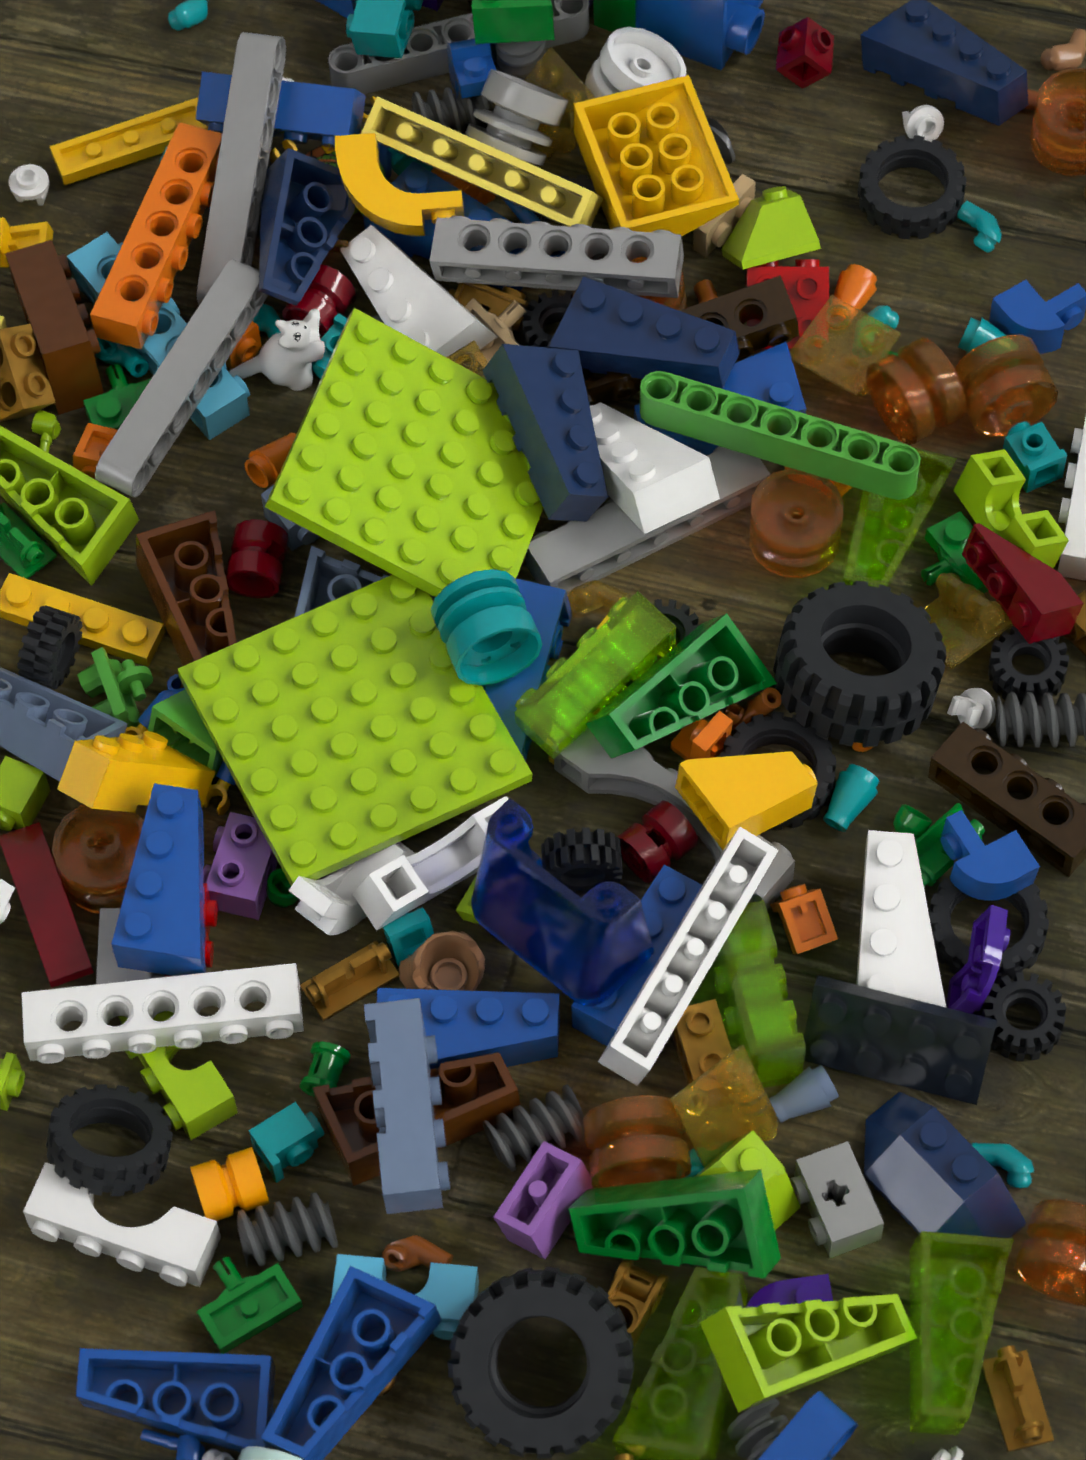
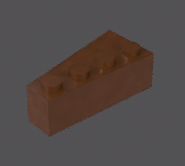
M52 240L5 253L26 322L31 324L55 398L58 414L83 408V400L104 394L94 354L100 353L101 350L94 328L86 330V328L91 327V323L84 303L76 305V303L81 302V297L75 279L67 280V278L72 277L65 253L57 255Z
M213 510L136 534V565L183 666L237 643L232 611L229 604L227 579L224 573L216 511Z
M499 1052L440 1063V1068L430 1069V1076L439 1077L442 1105H433L435 1120L443 1119L446 1146L484 1130V1120H487L492 1126L496 1125V1115L504 1113L509 1119L512 1118L513 1108L520 1105L518 1088ZM370 1077L351 1080L352 1084L334 1088H330L329 1084L312 1087L318 1112L353 1187L381 1175L377 1142L379 1128H377L372 1092L376 1088Z

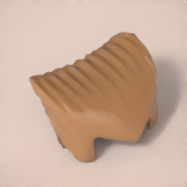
M463 931L432 934L412 955L400 962L398 967L399 978L406 989L475 991L484 975L485 958L477 943L467 933Z

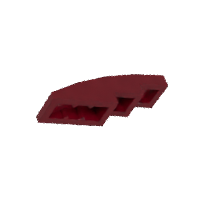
M40 822L0 835V845L51 988L94 973Z

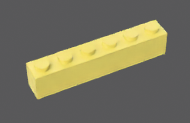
M378 96L361 134L375 133L377 142L567 227L574 224H584L591 227L603 201V198L593 191Z

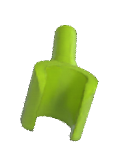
M38 410L32 422V432L42 435L39 448L49 453L52 440L59 436L61 427L54 414Z

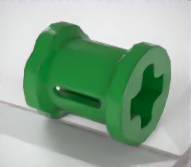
M323 1041L313 1043L310 1051L313 1059L307 1076L301 1079L299 1085L303 1092L314 1096L312 1087L328 1084L330 1088L338 1087L337 1084L342 1068L349 1064L351 1058L349 1051L339 1045Z

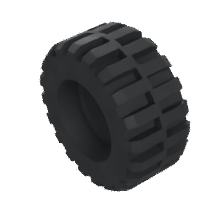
M844 581L829 585L828 590L821 587L808 593L807 598L800 599L793 606L791 614L787 616L774 661V679L777 682L775 688L782 695L781 702L789 713H796L795 719L806 729L809 726L816 730L815 734L825 740H828L829 737L838 739L841 745L852 746L853 742L862 743L863 747L878 746L879 741L889 744L901 740L902 734L905 736L912 734L920 727L921 722L925 721L929 716L946 667L944 664L947 657L946 646L942 642L943 636L936 623L930 624L931 616L922 606L916 608L913 605L914 601L907 595L901 593L898 596L891 592L890 587L879 584L878 588L871 587L865 581H855L853 585H845ZM838 652L863 654L881 663L890 673L879 676L857 674L838 665L829 655Z
M546 1267L544 1270H533L532 1268L518 1270L513 1275L503 1276L494 1281L474 1299L460 1318L449 1347L452 1350L451 1359L448 1362V1377L453 1379L454 1389L452 1394L456 1405L461 1404L466 1412L464 1419L471 1428L474 1429L477 1426L486 1434L484 1440L496 1447L500 1443L510 1448V1454L523 1457L525 1453L537 1454V1459L552 1458L553 1454L560 1452L568 1455L579 1451L583 1444L589 1441L592 1443L599 1438L607 1426L613 1423L620 1413L627 1398L634 1372L635 1361H633L632 1350L634 1345L632 1336L627 1331L624 1323L625 1317L620 1308H615L609 1301L610 1295L600 1286L595 1288L586 1282V1277L575 1272L573 1275L560 1272V1268ZM550 1317L565 1323L575 1331L585 1348L587 1369L584 1381L573 1396L560 1404L548 1407L527 1404L513 1396L504 1386L499 1376L497 1353L501 1340L510 1328L528 1318Z

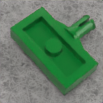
M115 364V373L112 366L105 370L112 389L107 393L83 400V404L90 423L118 430L151 379L128 384L122 366Z
M961 511L926 530L924 539L937 553L939 562L926 569H922L921 576L924 581L927 580L926 584L931 586L949 575L962 583L975 599L988 592V589L962 556L973 525Z
M230 1257L222 1259L230 1275L227 1274L220 1261L214 1264L213 1269L217 1272L226 1289L216 1300L197 1310V1314L220 1354H225L303 1307L301 1299L278 1263L258 1275L244 1278L241 1277Z

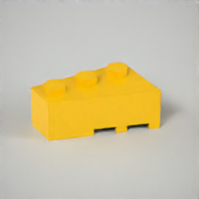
M144 731L142 735L120 733L119 737L111 738L96 735L94 739L74 742L57 790L91 809L135 813L138 805L148 806L153 785L156 783L198 790L201 807H203L216 771L168 746V739L154 732Z

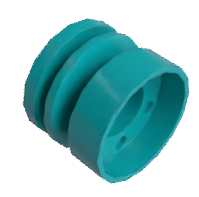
M489 569L475 571L462 576L444 587L433 601L431 614L434 623L439 630L442 641L446 644L449 658L458 678L465 683L487 685L501 682L514 677L529 667L539 656L543 645L541 636L531 614L527 611L525 600L519 591L515 578L506 571Z

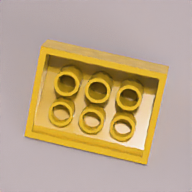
M689 75L574 103V135L596 193L603 198L601 206L610 230L614 227H626L632 231L639 232L667 230L673 234H681L682 237L739 205L738 195Z

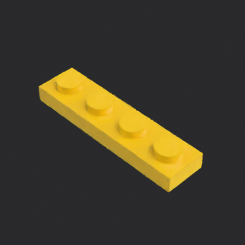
M198 97L50 146L52 158L64 186L163 153L166 146L168 147L179 122L208 130L207 125L195 119Z
M11 573L8 574L0 589V618L28 626L29 622H33L35 612H39L40 607L47 605L81 618L82 628L80 631L82 632V638L78 641V644L96 650L103 647L108 654L126 660L132 659L135 663L149 667L165 634L163 623Z

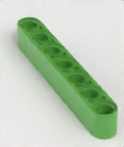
M651 372L645 375L641 381L640 415L651 426L891 499H906L912 496L917 489L921 458L918 451L907 444L668 372Z

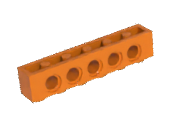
M178 123L90 313L97 338L142 350L148 335L152 336L155 333L159 321L158 312L162 303H168L173 292V279L177 270L182 271L188 258V246L192 238L196 239L199 236L203 222L202 215L206 206H211L222 133Z

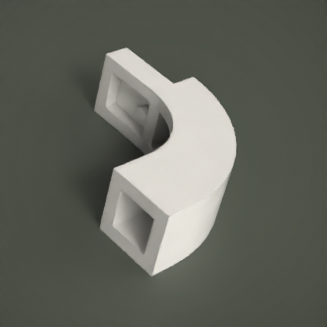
M398 842L343 867L323 879L313 880L298 876L289 889L292 894L300 899L295 910L327 935L343 933L367 917L352 894L370 873L403 854L405 857L416 853L401 842Z

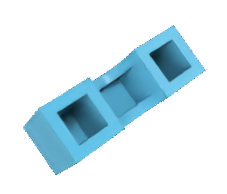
M337 1254L331 1302L350 1266L386 1282L387 1273L384 1258ZM430 1263L428 1281L425 1287L414 1295L435 1304L442 1321L433 1331L434 1336L452 1340L460 1318L478 1296L479 1277L477 1267Z

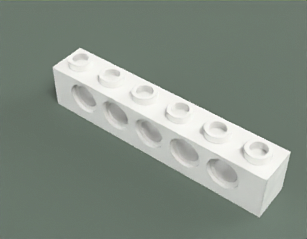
M742 827L738 828L727 843L598 1061L599 1063L634 1085H639L655 1063L779 850Z
M296 963L22 992L24 1045L30 1061L37 1060L47 1064L62 1061L64 1057L83 1055L87 1058L97 1059L108 1056L110 1052L129 1050L132 1053L144 1054L154 1051L156 1047L175 1045L178 1048L190 1049L200 1046L202 1042L221 1040L223 1043L236 1044L244 1042L248 1037L267 1036L272 1039H283L295 1032H304L300 983ZM254 1001L265 1004L262 1009L255 1012L244 1009L246 1005ZM215 1006L219 1008V1011L212 1016L205 1017L199 1015V1012L205 1007ZM162 1011L174 1013L166 1021L153 1020L155 1015ZM125 1016L128 1018L120 1026L107 1025L114 1017ZM68 1022H82L81 1026L74 1031L62 1030L63 1026Z

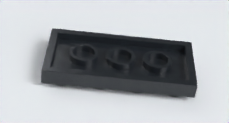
M818 975L814 985L799 1060L977 1105L997 1020Z

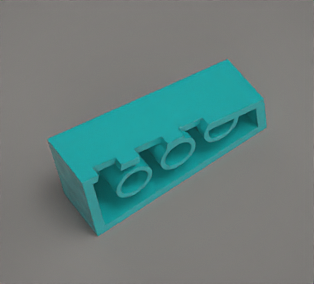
M355 0L354 14H349L347 18L346 35L352 39L356 54L402 59L414 27V14L412 10L420 11L423 0Z

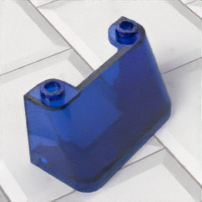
M509 798L494 812L488 822L471 900L475 919L484 929L572 1000L582 1006L592 1007L600 1005L654 954L641 901L632 892L616 882L597 884L582 898L576 895L542 868L543 864L540 856L530 849L528 842L534 830L531 816L524 808Z

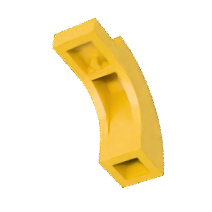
M375 133L334 136L337 165L345 190L358 210L375 224L403 235L425 236L424 220L431 219V222L436 224L437 217L464 216L461 190L415 194L404 192L391 185L380 171L378 142Z

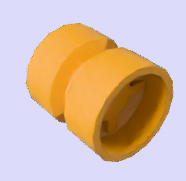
M252 1147L227 1155L226 1162L223 1165H220L215 1160H211L190 1167L206 1218L219 1221L232 1216L234 1207L239 1206L246 1212L255 1209L256 1206L270 1204Z

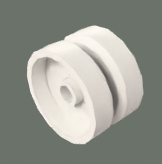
M625 27L616 29L608 37L601 50L600 57L594 62L586 76L585 89L590 100L686 76L687 69L681 55L662 37L645 29Z

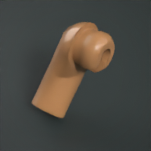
M1074 30L1068 44L1055 45L1052 48L1045 49L1041 54L1042 66L1047 70L1054 69L1056 71L1071 70L1079 67L1086 53V30Z

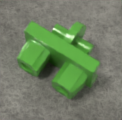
M103 647L91 652L94 664L77 674L81 687L91 698L103 692L107 695V699L92 706V708L128 723L127 727H137L140 724L138 721L140 714L135 701H142L147 696L144 689L149 687L153 681L150 669L146 666H135L132 659H127L122 664L117 659H109Z

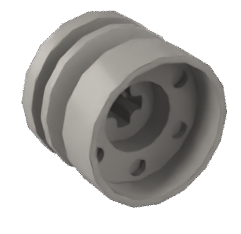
M490 69L481 94L487 100L496 104L494 111L474 109L473 115L488 123V126L484 128L475 124H468L465 134L525 162L543 165L546 155L531 147L534 142L551 147L553 141L547 135L540 132L538 128L540 123L559 126L569 101L530 82Z

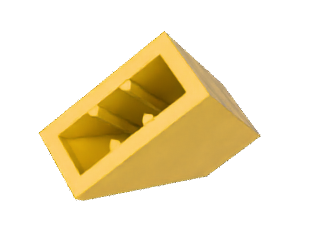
M789 751L688 759L679 764L675 788L721 849L724 850L739 827L757 836L812 808L818 783L812 769L808 765L802 764L796 755Z

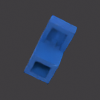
M475 38L447 43L449 74L456 98L458 97V92H460L462 99L482 95L481 92L490 69L496 70L491 55L490 43L475 44Z
M1024 280L992 299L989 322L1014 341L1021 343V351L1038 354L1052 352L1061 348L1064 329H1073L1083 320L1086 309V291L1078 283L1045 302L1029 282Z
M962 810L946 817L941 833V844L951 860H958L954 863L950 881L961 892L980 900H1000L1034 883L1040 866L1016 830L985 846Z

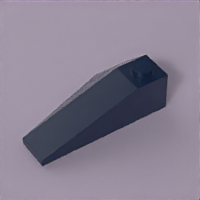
M290 148L268 167L261 201L259 292L295 306L301 301L318 273L321 263L335 245L338 235L355 211V205L343 185L339 168Z

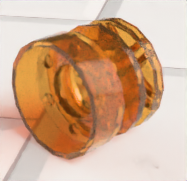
M1067 68L1052 74L1041 86L1030 131L1031 150L1038 161L1053 172L1066 176L1085 175L1086 68Z

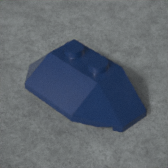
M898 1092L866 1119L864 1178L927 1244L956 1249L979 1250V1253L992 1255L1026 1226L1025 1219L999 1173L934 1106Z

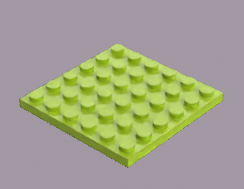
M356 308L353 309L345 323L265 504V508L434 597L456 579L475 571L501 570L506 571L516 579L543 511L541 501L528 474L531 468L522 451L518 452L513 441V436L516 433L508 415L502 416L496 400L499 398L494 384L488 383L482 376Z
M393 574L178 668V675L291 886L298 876L313 880L322 878L532 781L533 773L482 685L467 684L458 678L449 658L446 644L442 641L439 630L434 623L431 614L433 600L429 593Z

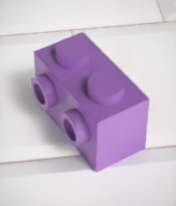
M230 812L225 827L219 826L213 842V851L216 854L212 865L207 864L203 869L204 883L208 885L211 900H217L218 911L259 920L267 897V880L269 875L275 871L278 861L255 818Z
M543 1141L494 1215V1219L508 1241L545 1260L571 1221L569 1207L587 1189H592L595 1183L581 1159Z

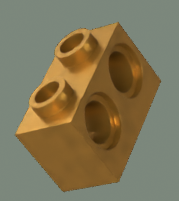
M31 324L0 329L1 422L31 415L56 403Z
M716 999L687 1006L672 1032V1037L696 1113L739 1102L741 1077Z

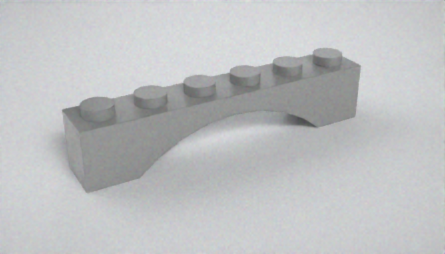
M586 713L554 748V769L588 794H616L634 797L657 805L662 800L670 802L691 823L696 834L710 850L715 862H717L723 850L676 790L675 785L678 771L662 767L653 760L652 755L644 747L610 758L585 724L592 718V716ZM757 835L756 837L779 850L746 907L761 917L779 897V892L785 890L793 880L795 860L792 858L791 853L780 843H770L762 836Z

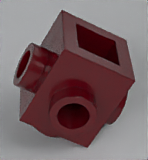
M809 17L792 26H788L779 32L776 70L801 89L832 73L834 36Z

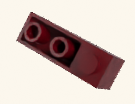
M980 523L974 524L962 556L1028 644L1070 634L1084 603L1062 574Z

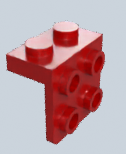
M800 259L795 260V267H779V260L747 268V287L781 275L797 317L800 335L792 338L787 343L788 348H825L828 344L829 267H820V260ZM750 319L746 322V326L758 325L761 320ZM768 346V347H765V348H762V349H769V348H772V346Z

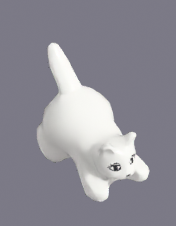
M317 309L310 310L302 321L276 320L275 325L281 333L272 335L262 346L258 356L230 370L229 373L233 377L238 375L242 379L257 373H263L273 384L286 386L294 391L305 390L310 387L313 381L312 362L322 359L325 351L324 342L320 340L319 311Z

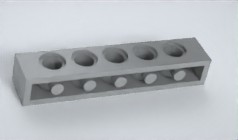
M457 215L450 218L437 217L430 265L435 281L576 291L584 276L634 295L678 298L684 250L681 234H673L667 230L639 232L632 231L626 227H614L611 230L596 229L584 224H574L570 227L553 226L543 221L524 224L511 223L501 218L481 221ZM474 246H484L479 251H469ZM516 248L525 249L519 254H510ZM556 251L566 252L565 254L559 257L550 256L552 253ZM596 254L606 255L604 258L600 260L590 259L592 256ZM636 257L647 258L641 263L631 262Z

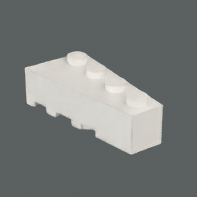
M373 225L369 226L340 249L385 325L459 365L497 337Z
M601 402L590 405L607 494L644 534L720 499L708 456Z
M868 830L865 849L856 985L946 1007L914 834Z

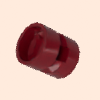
M320 265L318 273L301 301L296 306L290 303L286 305L282 311L283 319L285 321H302L310 310L317 309L320 313L319 336L321 339L334 324L333 319L338 313L340 315L345 313L356 296L355 288L345 275L336 269Z
M251 519L238 523L234 530L231 545L232 555L228 560L225 575L228 587L240 595L251 598H269L276 595L279 591L283 572L282 563L286 556L289 541L288 533L277 524L266 520Z
M665 800L659 802L642 816L643 825L634 823L617 836L621 843L622 860L637 877L647 883L654 881L663 865L670 867V858L679 860L698 845V837L691 823L681 811Z

